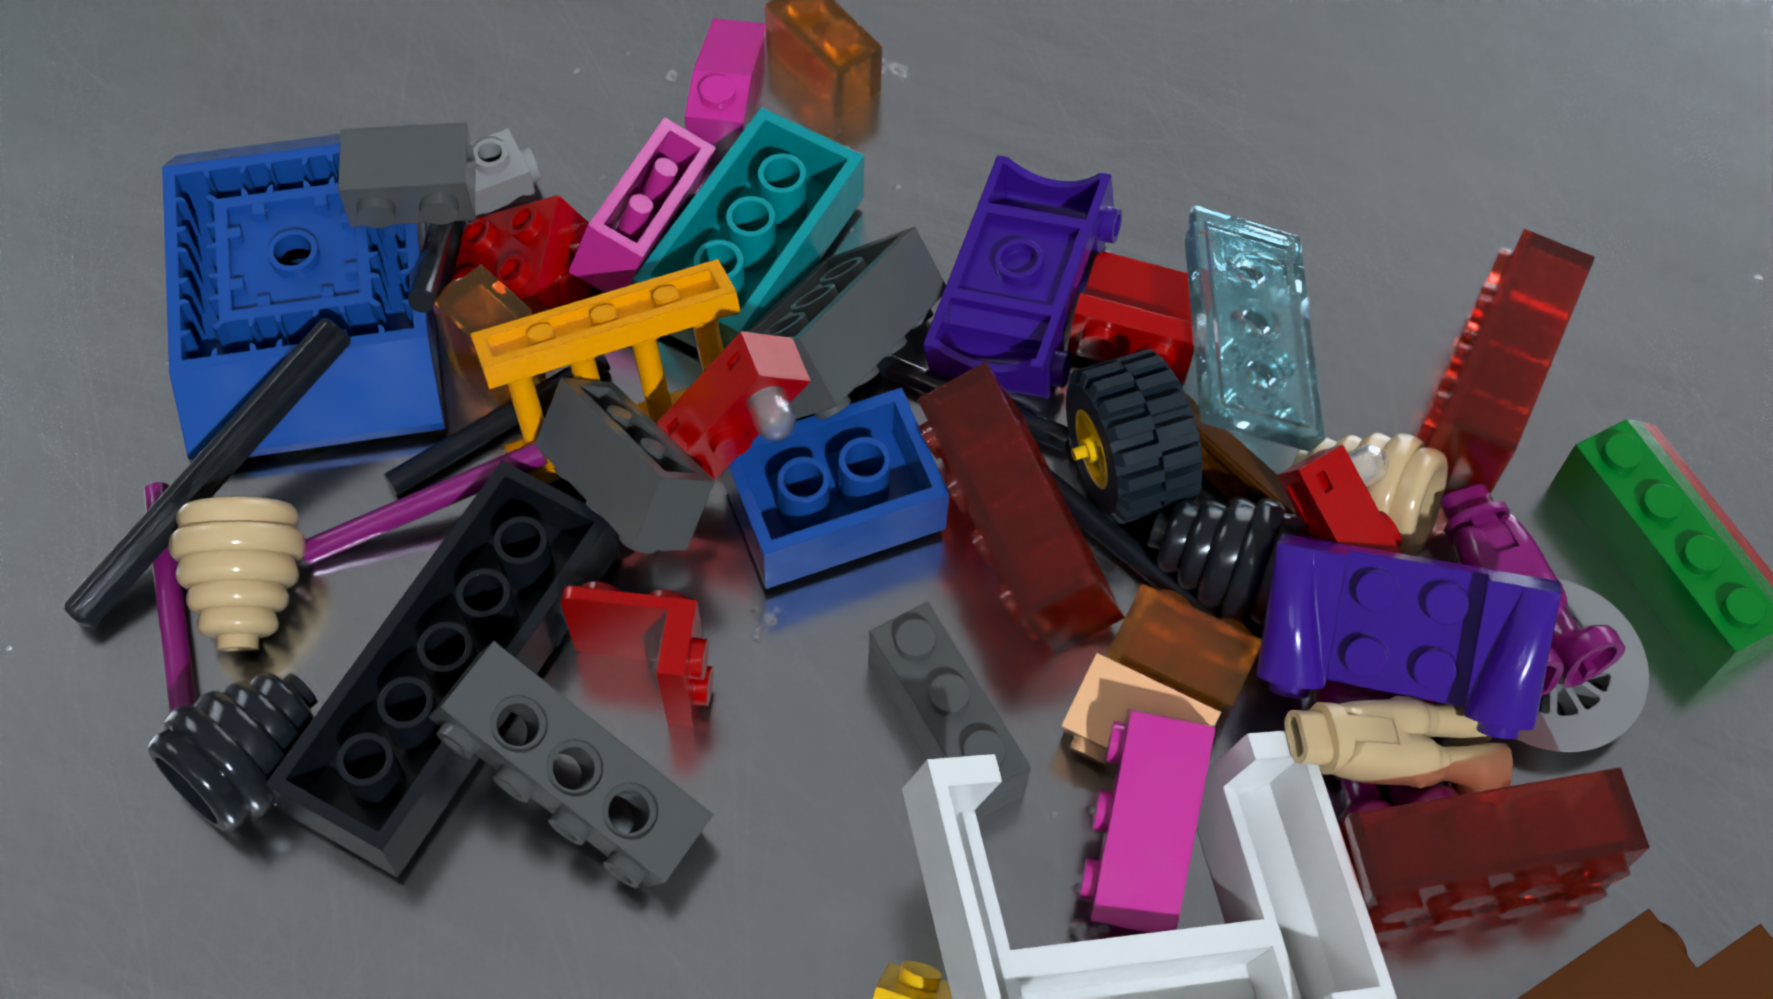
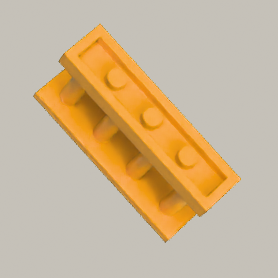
M718 259L470 333L488 388L492 389L507 384L523 439L504 445L506 453L537 441L545 419L533 376L570 365L573 379L601 381L595 358L632 346L645 401L636 405L657 423L688 388L669 393L656 339L693 327L702 372H704L703 370L724 350L718 320L740 313L737 292ZM548 459V464L527 473L547 484L561 478L555 472V466Z

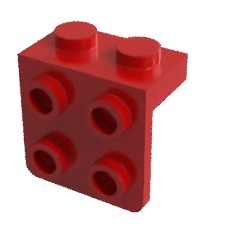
M560 195L478 217L468 223L462 234L453 277L449 285L444 308L445 317L453 323L459 324L523 307L531 314H537L589 298L591 285L568 272L589 222Z
M1101 252L1094 259L1084 294L1080 293L1067 351L1071 352V354L1105 362L1151 349L1166 361L1179 382L1185 384L1210 294L1211 284L1208 279L1202 276L1109 252Z
M588 582L583 584L582 587H564L560 603L574 648L582 653L658 662L656 676L667 724L694 728L698 705L708 706L710 703L714 675L713 666H707L709 640L703 637L697 600L687 599L681 593L664 589L654 590L649 594L622 592L615 586L602 582Z

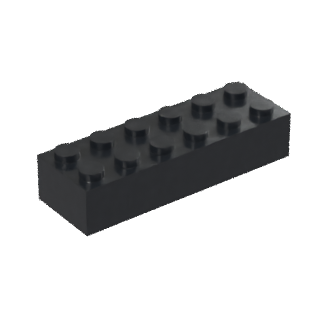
M501 461L266 782V787L282 811L398 878L480 758L474 754L471 759H467L445 745L436 734L441 727L432 721L429 716L478 654L493 641L537 675L568 629L560 603L563 588L567 586L582 587L583 584L588 582H600L620 553L616 531L601 515L592 511L586 503ZM503 711L499 714L497 730L500 729L511 712Z

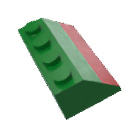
M1625 419L1575 444L1553 479V482L1705 682L1709 683L1772 649L1773 572L1658 427L1653 424Z

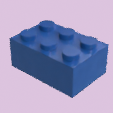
M902 388L849 404L837 414L822 420H818L814 415L761 432L752 441L749 450L738 456L723 471L724 485L765 589L946 529L949 492Z

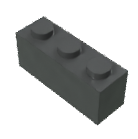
M561 377L535 446L555 466V472L561 478L569 481L586 499V505L592 511L601 515L619 534V540L626 547L645 554L655 553L657 549L687 550L715 480L615 383Z
M927 601L869 630L868 663L926 760L995 754L1002 782L975 809L977 821L1025 796L1031 766L929 602Z

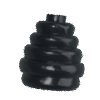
M1234 496L1225 504L1218 498L1210 497L1204 499L1200 506L1190 499H1182L1176 503L1172 514L1159 510L1147 546L1159 550L1157 556L1159 569L1165 573H1177L1176 581L1178 585L1185 590L1197 591V600L1200 604L1209 608L1221 609L1220 615L1231 623L1243 624L1249 618L1256 624L1264 626L1277 543L1283 533L1305 537L1307 525L1301 516L1284 513L1285 507L1280 502L1269 498H1262L1255 504L1243 496Z
M263 672L256 675L250 684L245 681L235 682L227 686L223 693L219 691L204 693L197 699L194 705L185 704L172 710L164 720L165 730L150 739L148 743L149 755L166 780L194 810L220 830L233 831L241 827L247 817L259 818L273 807L275 799L265 784L314 718L311 709L318 703V700L311 689L293 673H289L282 680L275 674Z

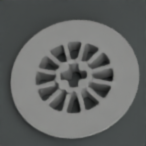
M1557 578L1563 585L1567 596V610L1579 627L1609 625L1617 632L1626 649L1622 657L1615 664L1585 683L1572 688H1565L1561 680H1559L1556 687L1550 693L1542 696V712H1538L1536 728L1533 730H1520L1519 737L1516 740L1539 749L1554 752H1581L1592 750L1614 741L1632 726L1641 713L1647 698L1649 668L1643 645L1636 631L1613 604L1589 588ZM1591 683L1600 684L1602 686V690H1599ZM1557 700L1567 716H1560L1557 713ZM1580 700L1589 705L1591 708L1585 709Z

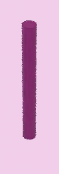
M536 441L307 538L304 559L308 565H312L474 496L480 491L501 461L528 473L548 464L547 458L535 446Z
M155 482L144 487L146 512L169 488L168 484ZM168 546L152 563L170 713L179 706L185 704L194 705L196 693L183 588L178 583L175 574L178 562L170 555Z

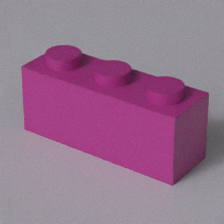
M664 117L587 225L568 272L604 293L633 285L634 276L681 215L696 192L716 147Z
M1128 708L1125 723L1113 720L1105 762L1117 764L1112 791L1099 790L1092 824L1093 831L1104 833L1099 860L1086 858L1079 891V900L1090 902L1089 915L1091 921L1146 933L1177 930L1215 727L1209 724Z

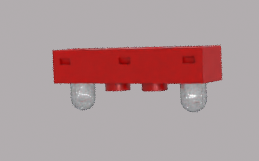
M741 331L656 423L712 479L715 480L738 456L748 451L752 441L759 434L770 441H781L793 432L796 418L790 402L811 382L793 338ZM657 549V551L665 552V553H666V552H672V551H674V550H659V549Z
M1366 444L1347 453L1344 445L1331 447L1314 453L1276 475L1297 515L1305 521L1307 525L1306 531L1310 538L1402 554L1398 547L1401 545L1402 540L1397 526L1385 512L1378 510L1367 489L1382 480L1389 469L1388 456L1380 447ZM1422 699V700H1424L1425 702H1428V703H1430V704L1436 702V701H1430V700Z

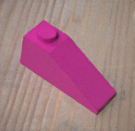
M712 19L693 69L684 116L686 130L716 147L710 162L720 163L754 117L768 37L767 23Z

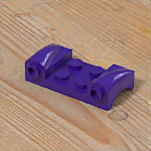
M997 155L923 343L930 371L984 387L1046 399L1051 397L1055 387L1064 388L1066 386L1071 370L1072 354L1069 351H1064L1062 331L1090 252L1093 251L1099 254L1103 251L1106 242L1114 244L1117 241L1121 228L1122 210L1121 208L1114 207L1111 174L1098 173L1095 176L1078 181L1053 180L1024 169L1009 157Z
M1283 533L1276 548L1256 675L1269 682L1268 690L1270 692L1288 698L1309 697L1310 689H1322L1325 687L1326 681L1462 706L1465 707L1464 715L1469 719L1477 721L1476 730L1478 732L1500 739H1516L1519 737L1520 730H1533L1536 728L1561 597L1560 581Z

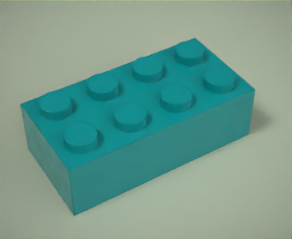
M761 107L633 278V284L718 259L737 292L740 313L718 320L723 349H725L741 331H747L816 267L864 198L865 156ZM693 327L669 334L697 348Z

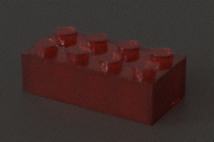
M1527 229L1523 230L1513 251L1501 247L1486 282L1483 283L1472 307L1468 323L1464 327L1454 348L1447 371L1444 373L1432 398L1425 421H1423L1416 435L1417 438L1425 443V447H1432L1442 451L1447 458L1448 473L1444 496L1453 491L1478 484H1484L1490 494L1517 449L1594 262V256Z
M987 362L978 365L918 398L919 404L928 420L919 425L920 432L933 456L937 460L941 458L950 473V476L944 478V481L954 502L962 513L967 511L977 530L970 533L971 538L987 567L993 566L1004 585L997 588V591L1015 624L1019 622L1022 624L1031 641L1041 637L1058 654L1124 619L1125 616L1019 407Z
M1621 767L1348 814L1340 826V831L1378 942L1392 940L1406 934L1408 926L1431 922L1433 930L1445 931L1473 922L1475 914L1498 910L1501 919H1512L1536 912L1541 908L1540 903L1564 899L1567 907H1579L1600 901L1607 896L1606 889L1613 882L1622 880L1631 874L1629 867L1650 848Z

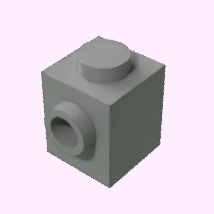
M509 128L471 141L476 160L475 219L537 201L533 185L534 182L541 180L537 162L528 146L519 149Z

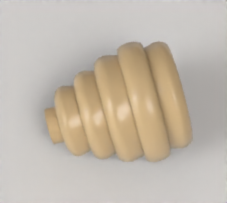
M1374 432L1368 434L1364 439L1355 435H1346L1338 442L1324 437L1319 439L1310 451L1301 449L1297 453L1292 466L1320 450L1344 445L1378 510L1385 512L1397 526L1402 540L1401 545L1398 547L1402 554L1417 556L1423 549L1440 511L1439 501L1444 497L1447 483L1448 463L1442 451L1432 447H1425V443L1421 439L1410 434L1398 433L1390 438L1385 434Z
M213 497L187 502L177 512L176 521L178 529L169 538L170 555L178 562L175 573L176 579L182 587L188 589L186 596L188 608L199 614L196 623L197 630L206 637L217 639L218 651L246 652L258 650L259 638L268 637L279 628L276 613L283 611L289 604L287 589L297 583L300 575L297 561L302 559L306 552V538L300 529L297 528L300 520L299 514L291 503L262 497Z

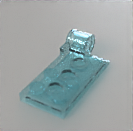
M1195 205L1189 212V224L1184 239L1200 421L1202 424L1310 452L1325 440L1300 237ZM1244 318L1251 321L1258 328L1261 335L1253 332L1245 323ZM1249 369L1253 371L1254 376L1262 385H1260L1253 379L1249 372Z

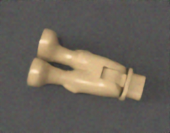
M1397 695L1390 699L1360 700L1340 704L1317 702L1309 711L1291 710L1285 717V732L1293 760L1298 764L1319 765L1321 774L1324 775L1333 774L1340 778L1361 783L1407 785L1416 788L1430 787L1441 781H1448V786L1453 787L1462 798L1466 812L1475 814H1489L1496 811L1505 801L1511 784L1513 768L1511 749L1506 743H1486L1493 737L1478 732L1476 730L1477 721L1467 718L1464 715L1465 707L1441 702L1430 704L1420 698Z

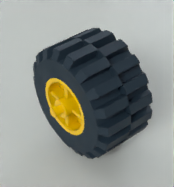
M1147 349L1074 370L1070 374L1066 391V418L1072 444L1071 454L1074 461H1077L1091 496L1101 510L1112 521H1115L1116 524H1124L1156 514L1159 510L1166 511L1172 509L1182 499L1195 501L1196 497L1199 496L1202 481L1203 461L1200 437L1185 391L1166 361L1160 355H1157L1154 350Z

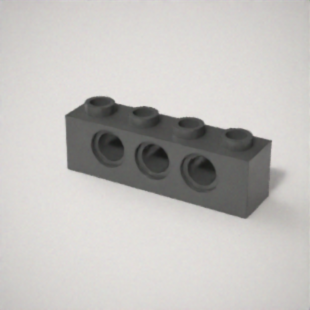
M495 641L478 654L429 716L432 721L441 727L436 734L445 745L467 759H471L474 754L497 770L493 779L504 791L522 802H527L530 797L552 813L548 822L557 832L578 845H583L587 840L607 856L603 863L605 868L616 878L631 887L637 888L640 883L646 887L665 883L714 815ZM501 712H513L519 715L525 722L527 737L522 746L510 745L500 737L497 730V719ZM558 754L571 756L580 766L581 781L575 790L561 786L554 777L553 763ZM614 796L626 799L634 809L635 822L628 833L619 831L610 821L608 809Z

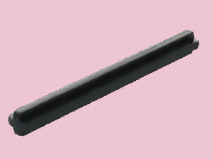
M327 318L321 319L64 602L63 608L71 618L85 627L92 628L97 626L169 546L171 534L178 529L176 521L178 510L187 502L212 498L350 345L351 339L345 331Z

